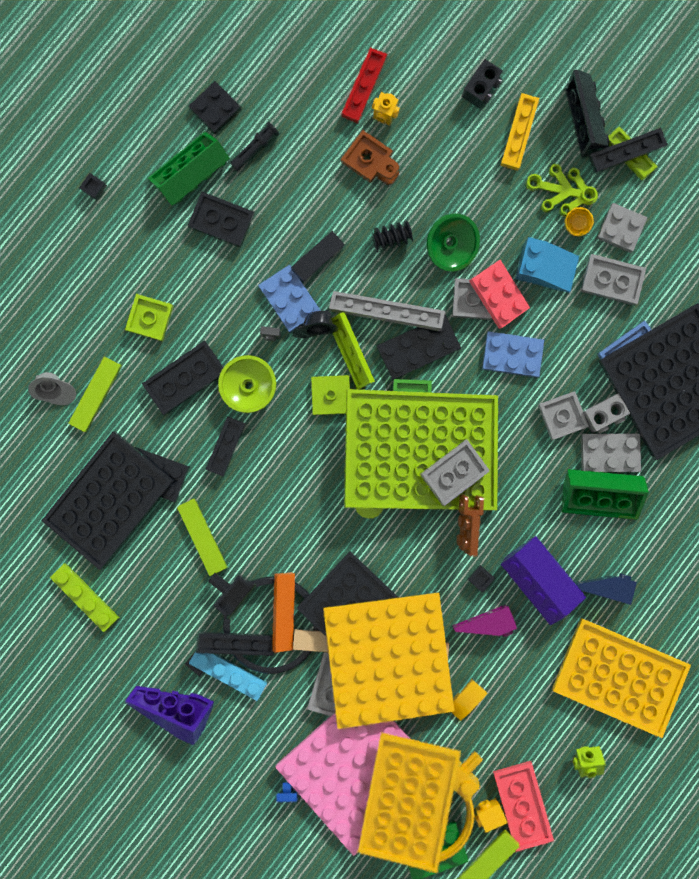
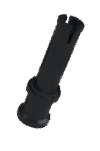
M267 122L266 127L255 134L252 142L229 162L230 165L238 172L261 148H266L268 142L279 135L277 129L270 122Z

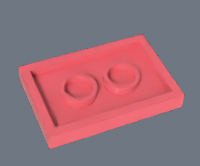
M498 260L469 280L499 329L530 308L501 260Z

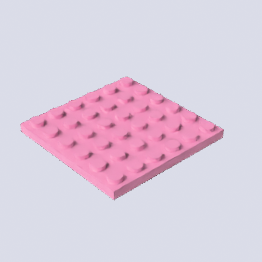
M334 712L332 716L326 719L278 762L276 769L354 856L358 853L381 732L407 739L410 738L395 721L338 729Z

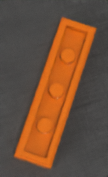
M292 572L274 574L272 651L275 653L293 650L295 573Z

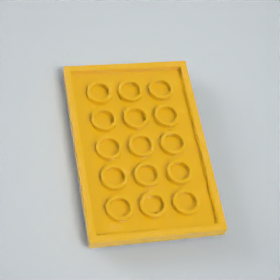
M580 618L552 691L663 738L691 665Z
M381 732L358 852L437 873L461 751Z

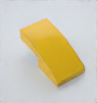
M471 679L464 689L453 698L454 712L451 713L461 721L488 693Z

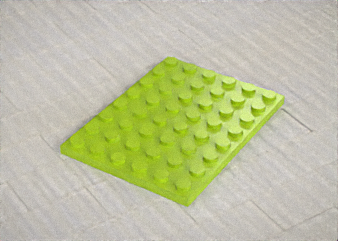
M346 390L344 507L459 510L460 495L468 496V507H474L475 495H480L484 498L483 510H497L498 395ZM464 440H468L490 471L448 504L442 506L420 474Z

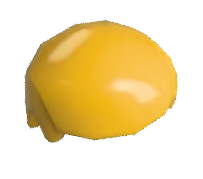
M583 207L573 208L564 219L567 232L573 236L586 235L591 231L594 224L593 215L588 209Z

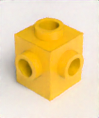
M381 92L379 98H375L372 104V109H374L373 118L381 123L390 125L393 118L396 119L400 111L398 107L399 99L390 93L385 94Z

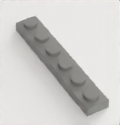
M333 291L329 310L332 312H345L348 315L442 331L445 311L337 291Z

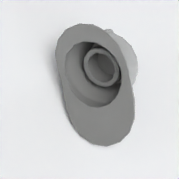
M50 372L36 375L35 380L28 386V392L34 399L52 404L68 405L76 398L75 388L71 384L61 381L57 375Z

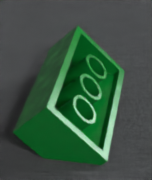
M204 131L149 176L148 180L165 200L173 206L180 203L186 194L193 192L203 180L209 179L214 171L225 166L226 161L230 157L219 141Z
M568 469L563 483L562 513L638 520L649 494L645 476Z

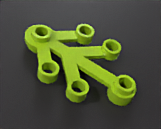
M553 164L549 169V174L552 177H556L560 185L544 182L538 174L530 175L526 181V187L530 191L542 189L559 193L542 203L541 209L544 212H550L553 206L570 196L577 197L571 203L563 204L559 209V213L564 217L567 215L563 211L564 207L571 211L582 204L592 205L598 198L597 190L585 184L577 168L570 169L567 178L570 181H574L579 189L572 188L562 173V168L559 164ZM556 168L558 173L553 172L552 169ZM571 172L576 173V177H572ZM530 182H535L536 186H531ZM585 194H589L591 198L587 199ZM548 203L550 208H546L544 204Z

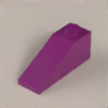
M502 605L454 624L452 628L455 632L502 635L506 637L513 634V630L517 629L509 606Z

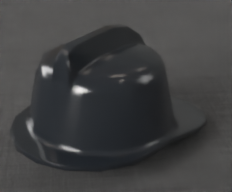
M314 311L307 315L304 325L296 328L292 335L296 338H310L335 333L338 331V327L332 323L330 311Z

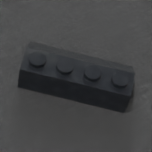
M574 70L565 86V92L581 158H584L594 152L607 148L609 146V137L605 134V120L600 114L601 104L595 93L596 83L592 81L591 74Z

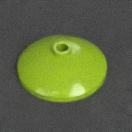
M244 355L232 359L224 366L219 376L218 388L223 401L230 408L242 413H253L266 407L273 399L276 391V377L272 368L264 360L256 356ZM247 383H252L251 389H246Z

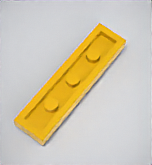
M521 93L500 166L519 170L539 98Z

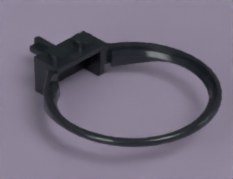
M216 572L212 575L208 582L222 593L214 603V607L223 614V633H231V619H228L227 616H230L254 584H256V587L274 584V576L248 580L239 573L229 584ZM295 582V591L305 599L309 595L308 591ZM313 626V631H319L315 626ZM304 650L292 662L272 668L253 664L242 655H232L242 665L253 671L264 674H277L297 667L306 660L312 651Z

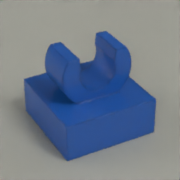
M283 783V793H277V802H297L298 793H292L290 783Z

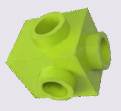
M585 746L576 749L573 765L574 769L578 770L580 777L594 778L597 775H604L606 764L600 746Z

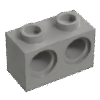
M619 393L583 411L590 432L598 431L599 434L608 430L609 424L614 422L617 425L625 421V416L630 414ZM612 406H615L617 408V415L612 414ZM596 414L601 417L600 424H597L594 421V416Z

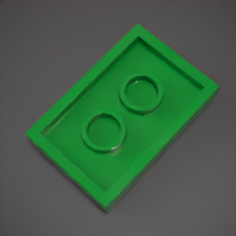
M455 821L446 825L441 852L452 846L460 836ZM464 846L452 857L439 862L437 873L469 862ZM408 865L412 879H423L437 874L436 872Z

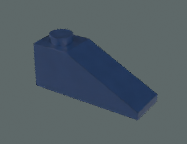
M621 573L619 577L611 575L574 582L581 591L629 605L632 603L637 582L631 581V576Z

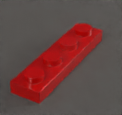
M370 47L343 108L341 117L359 124L387 59L386 53Z

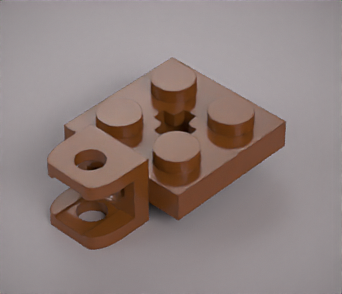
M364 130L361 131L341 158V163L370 183L377 176V179L383 183L392 185L399 176V164L390 158L393 150ZM368 153H370L371 159L364 160V157L362 155H367Z
M460 495L458 511L461 513L458 517L460 535H457V546L469 556H478L480 516L478 515H483L484 498L480 495H475L474 507H468V496Z

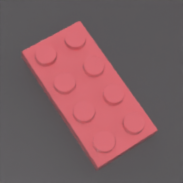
M531 761L493 771L510 834L520 844L516 852L554 841Z

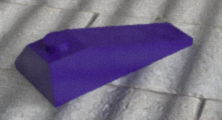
M136 686L125 700L127 705L176 738L193 746L204 731L214 705V701L198 694L190 693V695L179 694V691H172V693L161 692L160 689Z

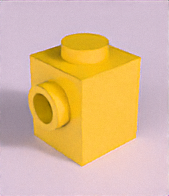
M496 798L490 801L484 800L475 807L477 815L474 817L479 828L483 826L486 833L508 823Z

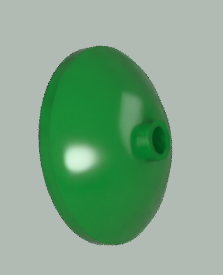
M458 213L447 214L439 218L431 227L427 237L429 258L438 268L450 272L459 271L467 267L475 259L480 246V234L476 224L469 217ZM449 238L450 242L446 244V240Z

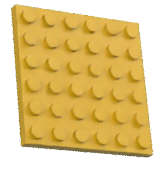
M438 592L323 608L338 729L454 712L441 602Z

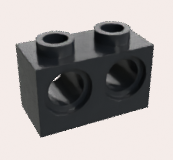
M484 59L465 86L462 98L479 109L483 104L487 105L493 95L491 92L494 88L497 90L503 81L501 79L503 70ZM485 76H491L493 79L489 80ZM475 91H481L483 94H476Z

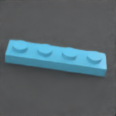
M195 651L189 662L192 666L258 701L267 685L266 681L217 654L196 653Z

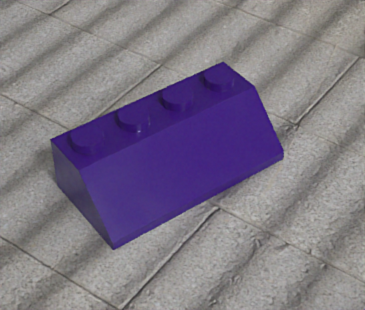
M534 536L509 553L501 563V566L550 626L566 617L586 598L537 536Z

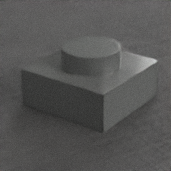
M261 326L260 335L266 341H275L281 338L280 328Z

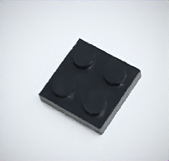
M216 81L188 106L214 134L220 131L242 110L241 106Z

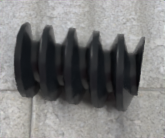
M407 220L403 222V226L400 222H397L396 228L393 224H389L388 230L385 226H382L381 232L378 228H374V234L372 233L376 252H379V246L385 251L387 244L393 249L395 242L398 247H401V241H404L405 245H408V239H411L413 242L411 227Z

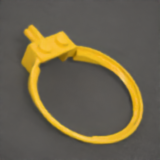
M475 751L463 763L459 761L454 790L465 800V825L457 841L441 852L439 862L455 855L465 845L473 828L474 808L472 796L480 788V784L472 771L483 761Z

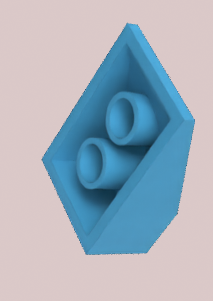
M528 237L523 245L515 279L570 293L579 256L549 242Z

